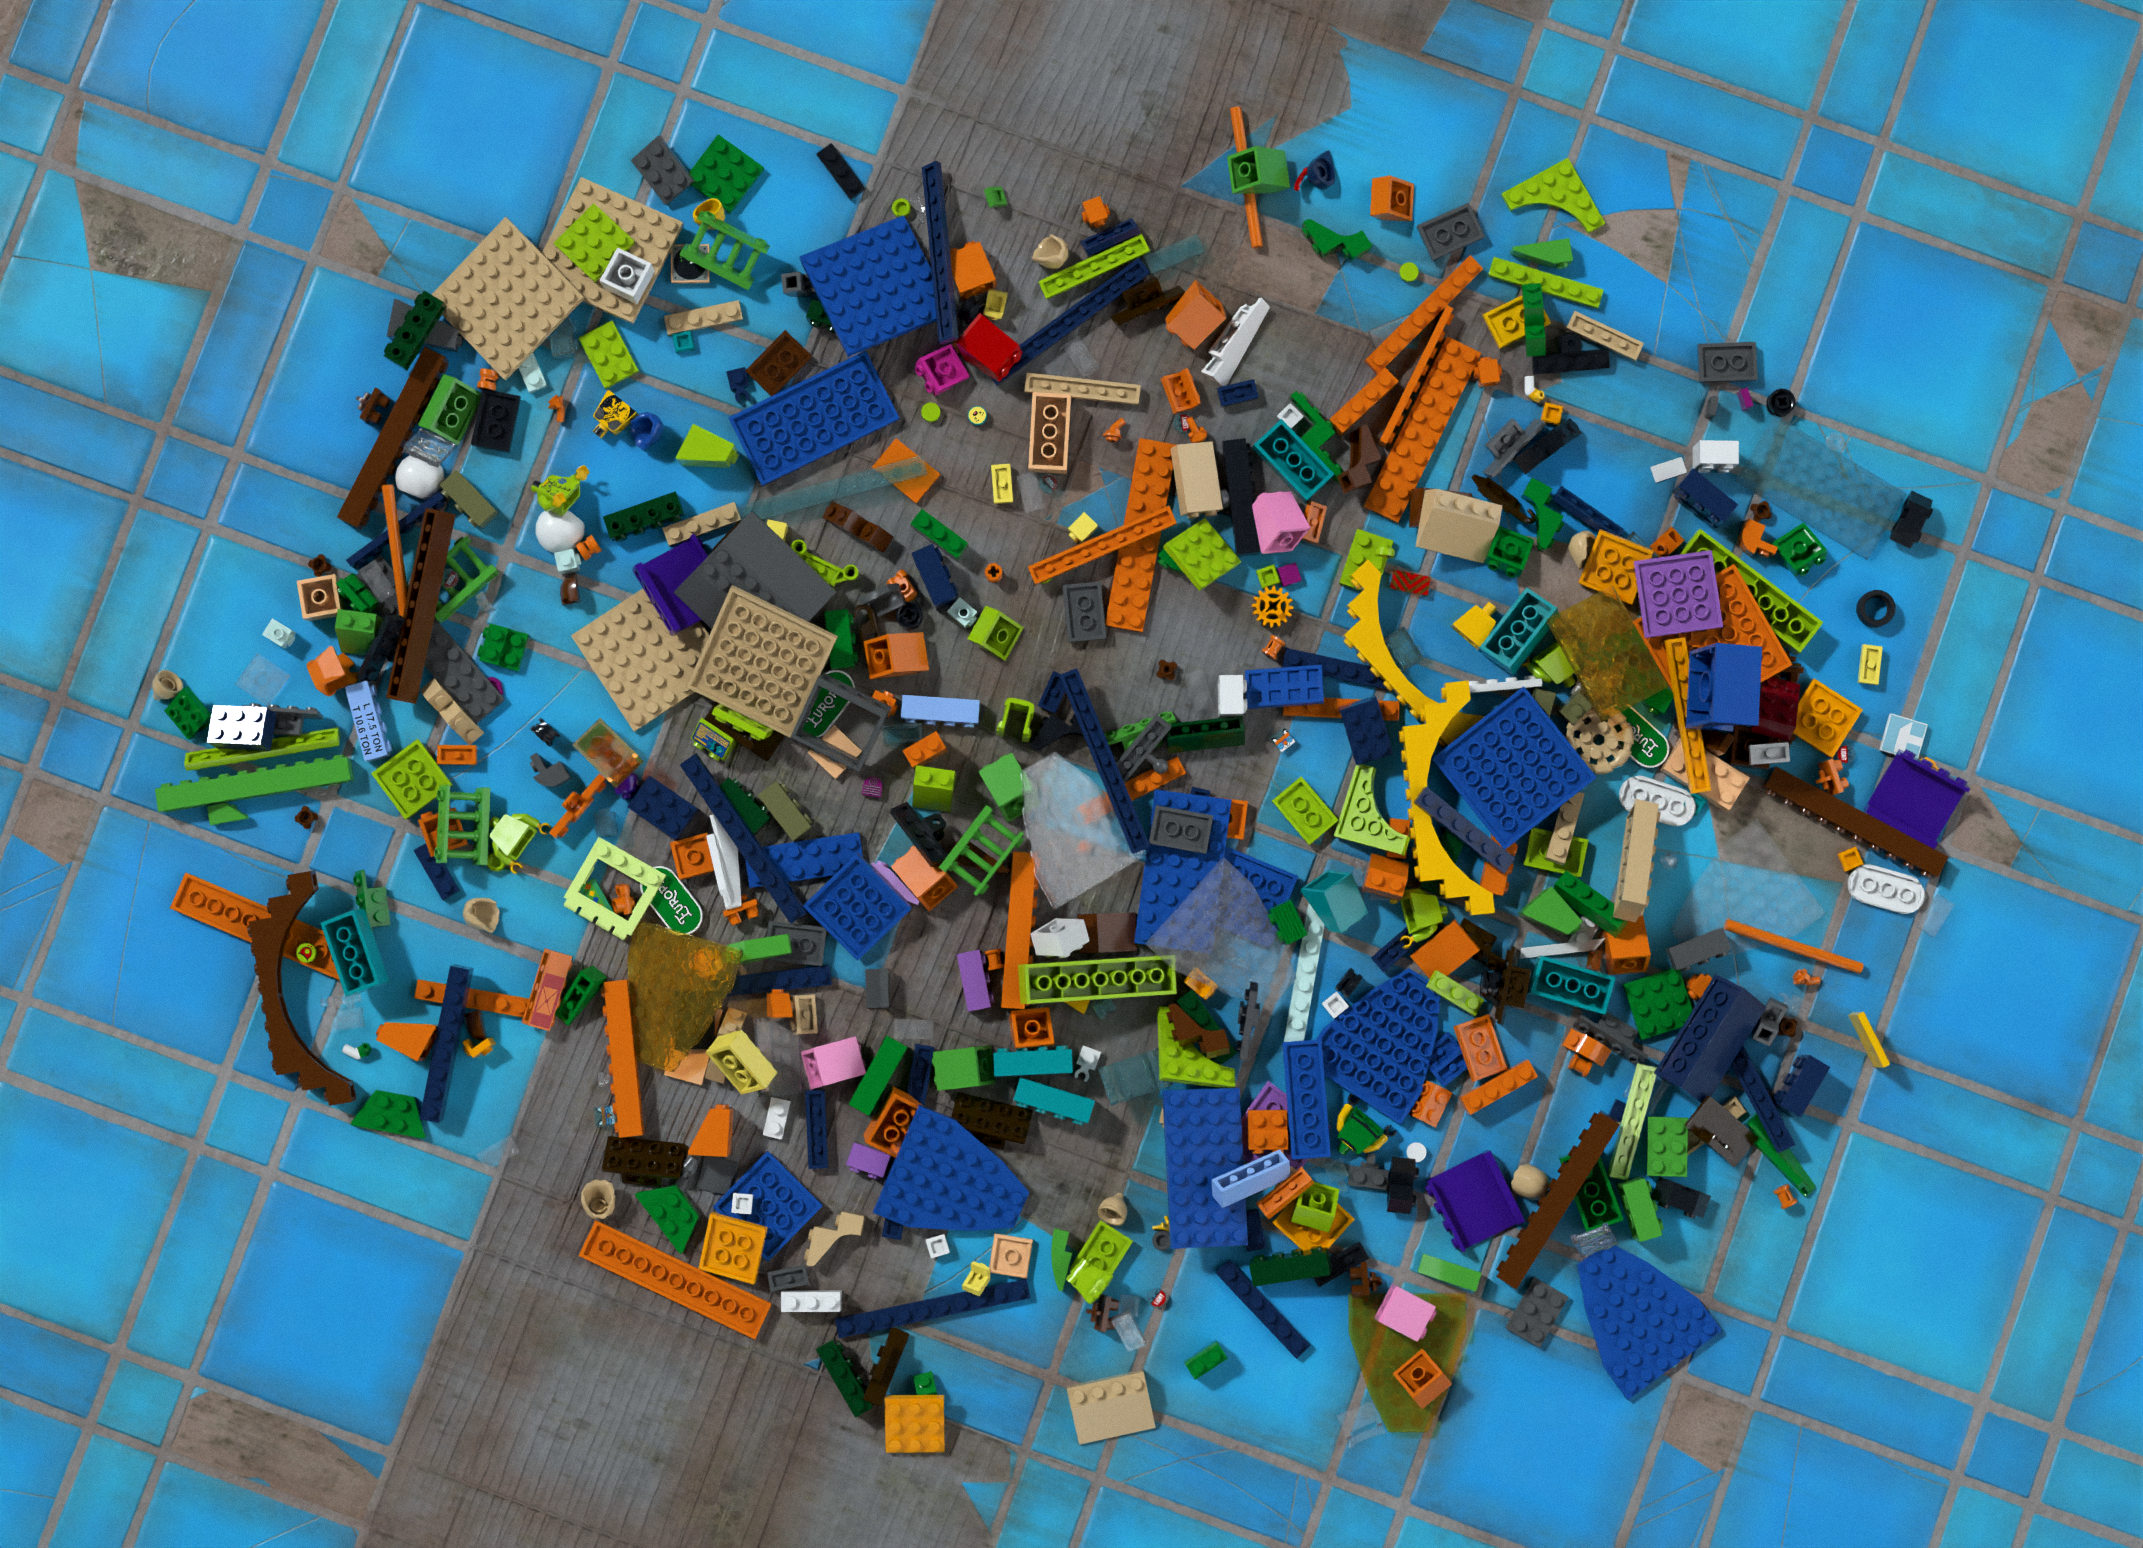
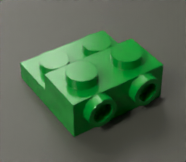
M1804 522L1772 543V545L1778 547L1776 552L1784 560V565L1794 577L1806 575L1810 571V567L1815 564L1817 566L1823 564L1826 560L1825 557H1827V549Z
M1499 526L1484 564H1487L1490 570L1497 571L1499 569L1504 571L1510 578L1520 577L1534 539Z
M490 623L489 627H485L482 637L485 638L483 646H479L477 656L480 657L479 660L519 672L529 634Z

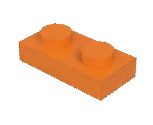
M1307 501L1304 517L1310 529L1302 538L1303 540L1311 543L1319 542L1327 506Z
M437 745V764L477 765V745Z

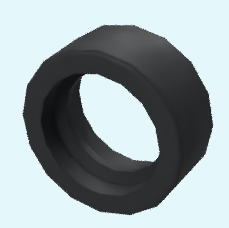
M1873 590L1867 592L1859 599L1856 605V613L1863 624L1869 627H1880L1892 620L1896 605L1888 593L1882 590ZM1880 598L1886 603L1887 612L1882 619L1873 620L1866 615L1865 604L1869 599Z

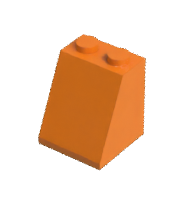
M975 241L965 244L964 248L950 249L952 278L961 301L968 299L971 295L977 296L989 291V288H997L996 278L980 242L975 243Z
M1195 280L1165 318L1166 328L1171 334H1177L1180 337V341L1186 347L1190 346L1195 350L1226 319L1223 304Z
M923 632L886 634L864 641L870 679L918 674L929 670Z
M914 845L891 866L928 911L932 910L958 888V885L948 873L939 868L940 864L930 867Z
M1371 853L1361 891L1399 901L1403 897L1407 883L1409 863Z
M1639 916L1636 923L1628 921L1625 928L1616 938L1603 930L1608 975L1647 971L1651 953L1643 916Z
M385 1022L384 1025L381 1024L377 1029L376 1035L378 1036L376 1040L416 1061H425L435 1042L438 1024Z
M717 1104L715 1108H710L688 1150V1155L731 1156L734 1109L729 1108L727 1104Z

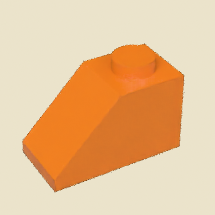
M772 989V993H767V1017H793L789 993H784V989Z

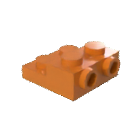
M449 805V811H457L456 807L451 808ZM432 811L421 814V819H418V823L430 857H432L437 847L438 813L432 814ZM449 819L448 830L464 831L460 819ZM448 838V850L468 844L467 839Z
M1248 1110V1150H1252L1253 1154H1264V1150H1272V1153L1279 1149L1282 1153H1284V1150H1288L1287 1110Z

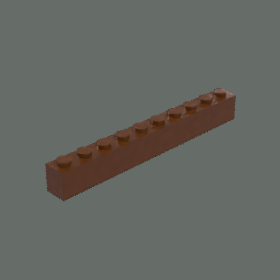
M424 347L337 516L341 521L360 530L367 526L370 520L369 514L371 510L377 507L378 497L380 493H383L382 486L387 485L386 481L389 475L392 476L396 470L395 464L398 458H402L406 442L412 439L413 429L415 425H418L424 407H427L431 399L430 396L440 381L441 374H445L448 369L449 360L445 356Z
M425 508L403 614L405 621L399 633L386 698L413 704L417 703L456 514Z
M1776 766L1771 768L1762 786V789L1766 790L1765 794L1773 798L1777 796L1783 799L1782 802L1784 804L1800 808L1799 811L1807 816L1814 815L1817 817L1818 822L1824 825L1829 823L1835 826L1834 830L1842 834L1846 832L1852 835L1851 839L1859 843L1863 841L1869 844L1868 847L1870 849L1886 853V857L1893 861L1898 859L1903 862L1904 867L1910 870H1914V868L1921 872L1920 875L1927 879L1939 877L1948 859V856Z
M1602 1110L1598 1114L1594 1112L1589 1120V1123H1591L1588 1131L1586 1129L1582 1131L1578 1138L1581 1140L1578 1147L1575 1145L1572 1147L1568 1154L1571 1157L1568 1163H1562L1557 1171L1561 1173L1558 1179H1552L1547 1187L1550 1189L1548 1195H1542L1537 1203L1540 1206L1536 1213L1532 1211L1527 1219L1529 1222L1526 1229L1522 1227L1517 1235L1519 1241L1516 1246L1514 1244L1510 1246L1506 1253L1509 1255L1506 1262L1502 1260L1496 1269L1499 1272L1496 1277L1515 1289L1520 1285L1621 1123Z

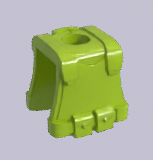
M1008 698L1004 704L1002 722L998 723L996 735L1004 736L1010 709L1025 712L1028 715L1022 735V742L1029 743L1031 738L1030 724L1034 716V704L1017 698Z
M1082 1258L1079 1264L1077 1263L1072 1269L1071 1274L1067 1276L1066 1280L1080 1292L1085 1299L1084 1301L1092 1304L1108 1287L1113 1275L1096 1267L1087 1259Z

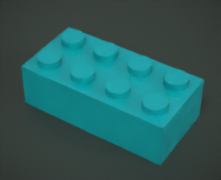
M1282 419L1253 445L1252 449L1304 504L1334 476V473Z
M1526 587L1479 647L1482 654L1514 675L1560 617L1558 608Z
M365 909L352 910L320 923L345 997L357 995L389 982Z
M1540 955L1537 956L1527 993L1600 1015H1606L1616 977Z
M1068 1045L1056 1046V1050H1048V1046L1036 1047V1051H1029V1048H1019L1017 1052H1009V1048L997 1049V1053H993L994 1076L1073 1073L1072 1049H1068Z
M1022 1077L1019 1079L1013 1099L1017 1101V1106L1027 1108L1030 1105L1036 1107L1035 1111L1043 1114L1050 1111L1054 1113L1053 1117L1065 1120V1117L1073 1119L1072 1123L1082 1126L1084 1122H1089L1095 1103L1093 1099Z

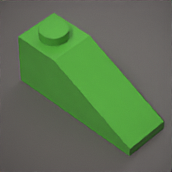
M1569 238L1514 246L1510 250V254L1551 268L1565 269L1573 261Z
M789 934L746 940L727 945L730 964L745 965L792 953Z

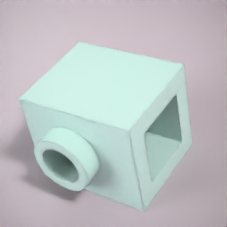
M574 549L554 553L558 572L561 575L580 571L579 565L582 564L580 554L576 553Z
M960 597L947 611L948 615L965 629L968 625L972 627L978 620L976 617L978 615L977 611Z
M272 618L262 635L286 649L287 646L290 647L293 644L296 632Z

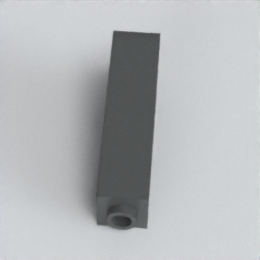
M394 299L387 331V337L390 340H394L395 331L399 326L402 327L405 322L404 317L406 313L413 309L412 306L398 299ZM438 320L423 346L458 352L459 347H462L463 336H461L458 329Z

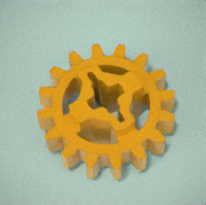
M1275 586L1271 590L1265 587L1264 593L1260 590L1258 591L1260 597L1254 596L1253 600L1257 603L1251 605L1252 608H1256L1252 614L1258 615L1256 621L1262 620V626L1269 623L1270 628H1272L1276 623L1277 627H1280L1281 621L1287 623L1285 617L1292 616L1288 611L1294 609L1293 606H1289L1293 600L1286 598L1289 593L1283 594V588L1276 591ZM1268 595H1277L1278 597L1270 598ZM1261 601L1264 604V610L1262 612L1260 611ZM1278 602V604H1277V606H1276V608H1275L1276 611H1275L1274 609H1272L1271 611L1269 610V611L1267 612V610H1268V608H1269V606H1270L1269 603H1270L1271 605H1273L1274 603L1276 604V603ZM1283 602L1285 603V612H1284V613H1283V611L1281 610V604H1282ZM1275 616L1277 619H1268L1266 617Z

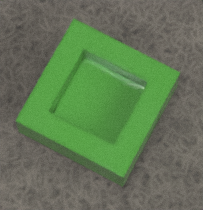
M1002 186L988 187L984 190L989 208L1007 205Z

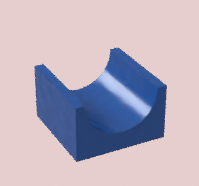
M1714 643L1689 651L1686 729L1733 732V725L1758 726L1762 647Z

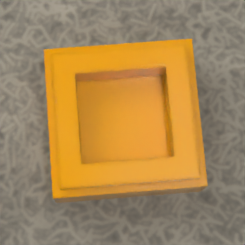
M1545 402L1540 420L1545 421L1547 424L1560 425L1564 406Z
M1857 847L1837 854L1844 872L1863 865Z

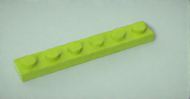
M1140 234L1038 281V284L1045 299L1048 300L1148 254L1150 250L1143 235Z
M1493 257L1488 277L1521 287L1524 284L1541 283L1542 293L1598 309L1603 294V289L1497 257Z

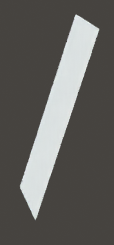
M1605 938L1588 940L1585 944L1568 942L1521 948L1520 959L1540 955L1548 956L1595 950Z

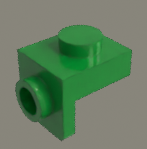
M932 1371L913 1376L917 1395H938Z

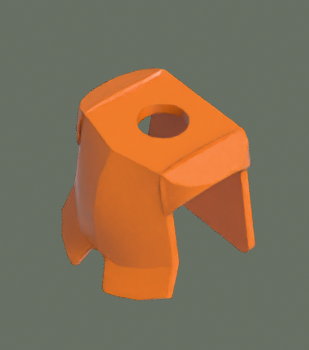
M329 646L315 660L309 661L306 666L315 688L328 697L345 686L355 684L358 680L356 677L358 672L349 671L354 666L353 661L344 653L337 656L333 646Z

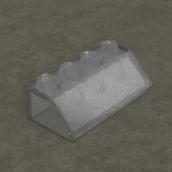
M792 1017L754 1019L755 1046L759 1048L762 1055L778 1072L766 1089L758 1090V1097L803 1094L800 1035H793V1031L790 1030V1020H792Z

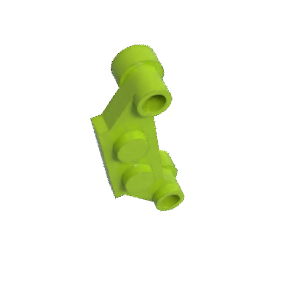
M795 540L791 544V548L833 587L838 583L853 581L859 575V571L854 565H847L844 569H841L808 553L807 546L802 540ZM799 546L803 547L800 552L796 551ZM850 571L855 572L853 576H848Z

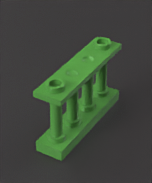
M701 210L697 219L702 221L697 234L692 244L684 245L680 256L749 290L755 279L751 277L752 269L760 253L767 254L770 245L764 239H756L717 219L713 213ZM710 225L719 230V233L709 253H704L698 247ZM727 234L737 240L727 261L723 263L717 260L716 255ZM745 243L754 248L744 270L739 271L734 268L733 264Z
M467 536L456 540L455 546L447 554L446 564L448 563L464 581L465 588L460 592L456 591L453 587H445V581L441 583V586L451 596V600L446 605L442 604L439 600L437 602L435 618L441 623L447 620L500 573L492 564L485 566L469 548L468 545L472 541ZM463 551L480 570V575L477 578H470L453 559L458 553Z
M450 785L439 786L437 791V800H439L437 847L434 851L436 863H447V858L471 859L473 865H487L491 788L481 787L476 788L474 793L451 792ZM450 799L474 801L475 811H449ZM449 819L473 820L474 830L473 832L448 830ZM448 838L472 839L473 850H448Z
M987 805L939 866L945 873L948 870L950 872L954 871L976 888L973 893L975 896L985 893L989 887L987 885L988 881L1013 848L1016 847L1018 849L1025 840L1022 838L1024 835L1022 831L1015 835L995 820L991 814L993 809ZM983 823L989 824L1012 842L1006 851L981 834L982 831L979 829ZM971 839L974 841L978 840L1000 857L994 867L969 849L970 847L967 844ZM959 855H965L988 872L982 883L957 865L958 862L955 860Z

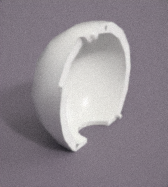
M423 453L412 454L403 459L397 467L395 474L398 490L425 501L439 491L441 492L440 484L445 480L443 468L439 462L432 456Z
M544 511L536 522L535 534L539 544L545 550L556 553L575 549L576 544L582 541L585 525L582 520L570 511H567L563 517L551 511Z

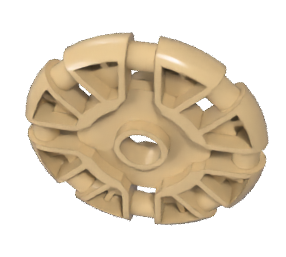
M1593 705L1574 725L1568 722L1566 726L1568 728L1567 733L1564 735L1574 749L1581 746L1584 753L1579 756L1591 771L1595 772L1594 774H1607L1613 772V769L1624 765L1632 753L1630 750L1632 744H1634V732L1632 726H1629L1627 723V718L1624 714L1613 707L1611 709L1603 707L1604 705ZM1601 714L1609 716L1607 722L1600 720ZM1590 717L1592 722L1585 725L1583 720ZM1617 724H1619L1622 728V730L1618 733L1614 728V726ZM1575 730L1581 731L1580 738L1574 737ZM1597 734H1601L1605 738L1604 743L1601 745H1596L1593 742V738ZM1618 741L1624 742L1623 749L1617 748ZM1613 754L1615 760L1608 763L1606 758ZM1590 757L1598 759L1597 765L1589 763Z

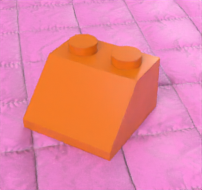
M1391 175L1372 178L1370 216L1381 220L1412 221L1414 184Z
M1049 1007L1010 1012V1031L1015 1049L1054 1045Z
M1423 1349L1392 1373L1421 1409L1452 1385L1446 1375Z

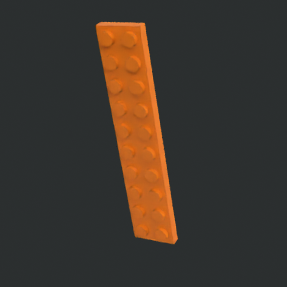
M1447 336L1363 506L1364 508L1398 524L1411 498V489L1416 488L1481 352Z
M1139 438L1124 525L1166 507L1173 471L1170 449L1176 444ZM1161 531L1119 549L1105 626L1143 633Z
M186 872L170 906V909L251 943L252 938L249 937L247 931L249 921L271 918L267 906ZM296 919L290 929L283 956L340 980L323 930ZM303 943L313 944L317 949L316 959L309 963L300 961L296 954L297 948Z
M595 1220L578 1255L752 1339H756L772 1305L771 1302L706 1271L700 1270L598 1220Z

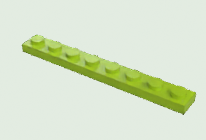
M337 727L302 733L301 737L284 736L273 738L271 751L212 748L185 753L184 767L186 771L199 770L261 758L313 751L327 747L331 748L340 745V730Z

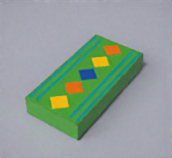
M595 878L582 886L580 890L582 895L614 912Z

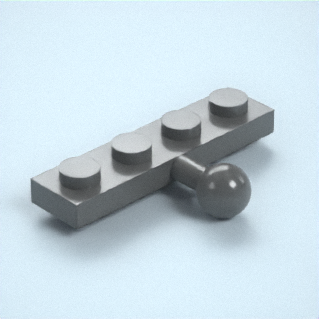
M1158 714L1153 717L1116 761L1124 783L1145 759L1153 765L1154 771L1158 774H1163L1168 770L1166 760L1157 759L1150 753L1172 728V725Z

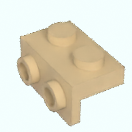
M815 994L790 996L793 1015L792 1020H790V1030L793 1031V1035L818 1033Z

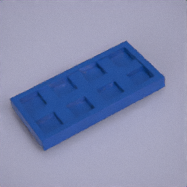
M1322 665L1245 670L1247 709L1324 704Z

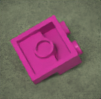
M951 344L919 358L915 363L917 375L923 377L926 382V391L932 393L934 397L970 377Z

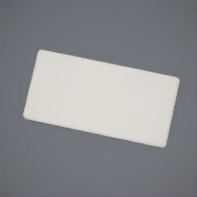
M1682 457L1650 467L1656 483L1687 473Z

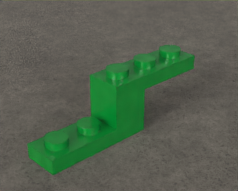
M1295 391L1289 399L1314 425L1301 439L1334 473L1333 480L1338 484L1337 476L1343 473L1344 470L1337 463L1334 465L1330 460L1331 456L1324 449L1320 450L1334 436L1335 427L1330 421H1325L1321 417L1322 413L1315 406L1311 407L1308 403V398L1302 392L1299 394Z

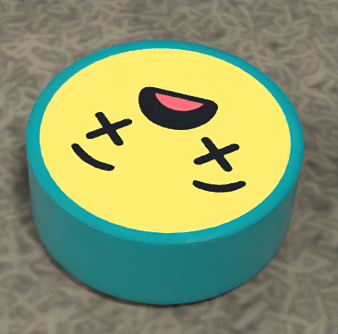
M974 406L968 411V420L971 424L980 426L985 423L987 413L983 407Z

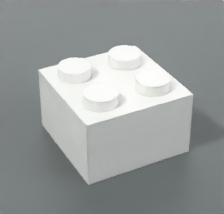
M617 248L600 279V283L604 289L638 304L655 270L651 263Z
M1700 440L1693 446V469L1698 470L1699 473H1709L1710 470H1717V473H1729V470H1732L1739 464V441Z
M1219 675L1218 718L1243 716L1246 713L1247 699H1243V693L1247 691V681L1243 680V675Z
M1055 918L1030 933L1036 955H1044L1045 957L1059 956V958H1066L1070 956L1072 951L1083 948V945L1090 941L1084 919Z

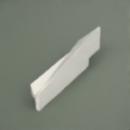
M1258 298L1257 302L1252 306L1247 304L1241 306L1208 351L1213 358L1201 372L1221 387L1227 386L1270 308L1262 298Z
M713 814L710 815L714 834L707 835L706 837L719 892L723 896L726 910L742 905L738 848Z

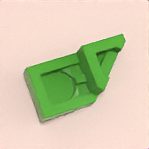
M221 803L207 806L210 825L237 822L249 819L247 814L239 811L238 807L234 804Z

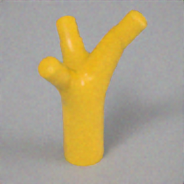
M1164 1216L1166 1223L1162 1222L1160 1225L1152 1226V1229L1169 1232L1168 1216Z

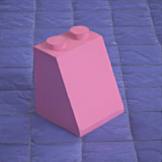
M1291 491L1261 493L1252 505L1262 554L1293 551L1310 529Z
M856 1036L801 1052L810 1089L866 1074V1063L861 1057V1045Z
M1392 1283L1374 1318L1380 1323L1418 1342L1419 1338H1424L1427 1332L1425 1327L1428 1321L1432 1322L1437 1311H1435L1436 1306Z

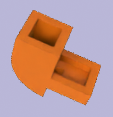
M1749 518L1744 521L1738 537L1742 551L1748 556H1752L1755 551H1758L1757 554L1762 557H1772L1775 555L1778 547L1760 540L1766 525Z
M1572 1028L1562 1044L1565 1048L1603 1067L1612 1051L1597 1040Z

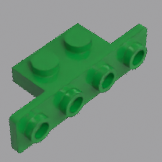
M365 870L356 871L353 876V883L357 888L356 904L359 906V909H365L371 929L372 927L391 925L386 887L367 888Z

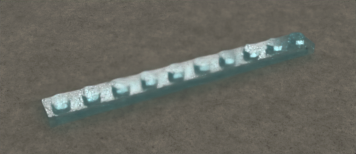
M920 455L737 506L741 522L751 511L761 520L928 475L924 458Z

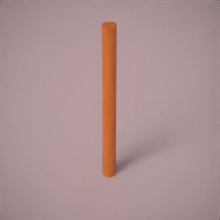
M1239 106L1230 108L1237 153L1248 149L1242 110ZM1243 194L1251 247H1263L1255 194Z
M389 484L382 486L398 610L399 615L403 617L408 588L394 485Z
M1727 919L1724 923V930L1858 974L1863 970V963L1730 919Z

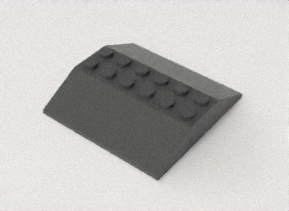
M751 511L673 593L712 629L732 585L808 622L837 591L763 520Z

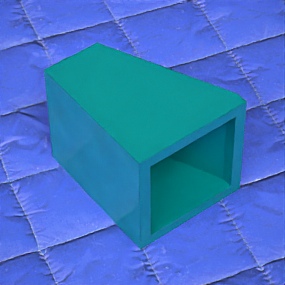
M1327 870L1300 889L1329 931L1344 933L1349 929L1348 927L1360 922L1362 917L1368 914L1352 873Z

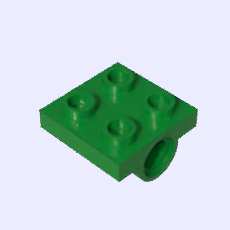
M354 573L336 582L339 587L337 591L343 598L352 601L350 606L355 611L374 613L373 610L380 602L369 589H365L366 586Z
M188 686L183 688L164 710L188 740L194 738L198 732L205 729L211 721V713Z

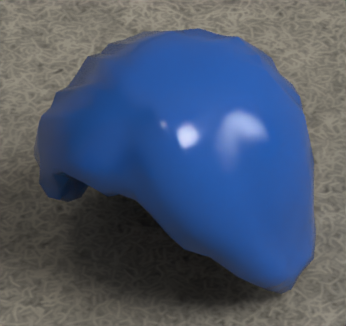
M644 412L630 421L632 438L641 450H646L662 438L664 426L657 415Z

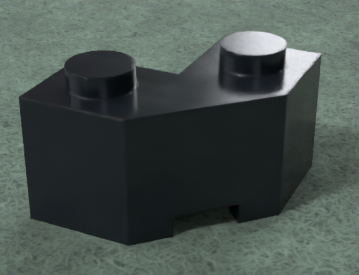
M1911 491L1902 505L1901 515L1892 527L1889 539L1908 548H1911L1914 542L1918 543L1922 536L1921 530L1924 523L1933 512V508H1931L1933 500Z
M1392 1157L1389 1171V1190L1387 1191V1212L1410 1214L1412 1207H1415L1416 1195H1413L1414 1179H1418L1419 1167H1416V1159Z
M1659 1177L1651 1199L1658 1201V1206L1669 1209L1670 1206L1685 1211L1683 1215L1695 1219V1216L1704 1217L1711 1196Z

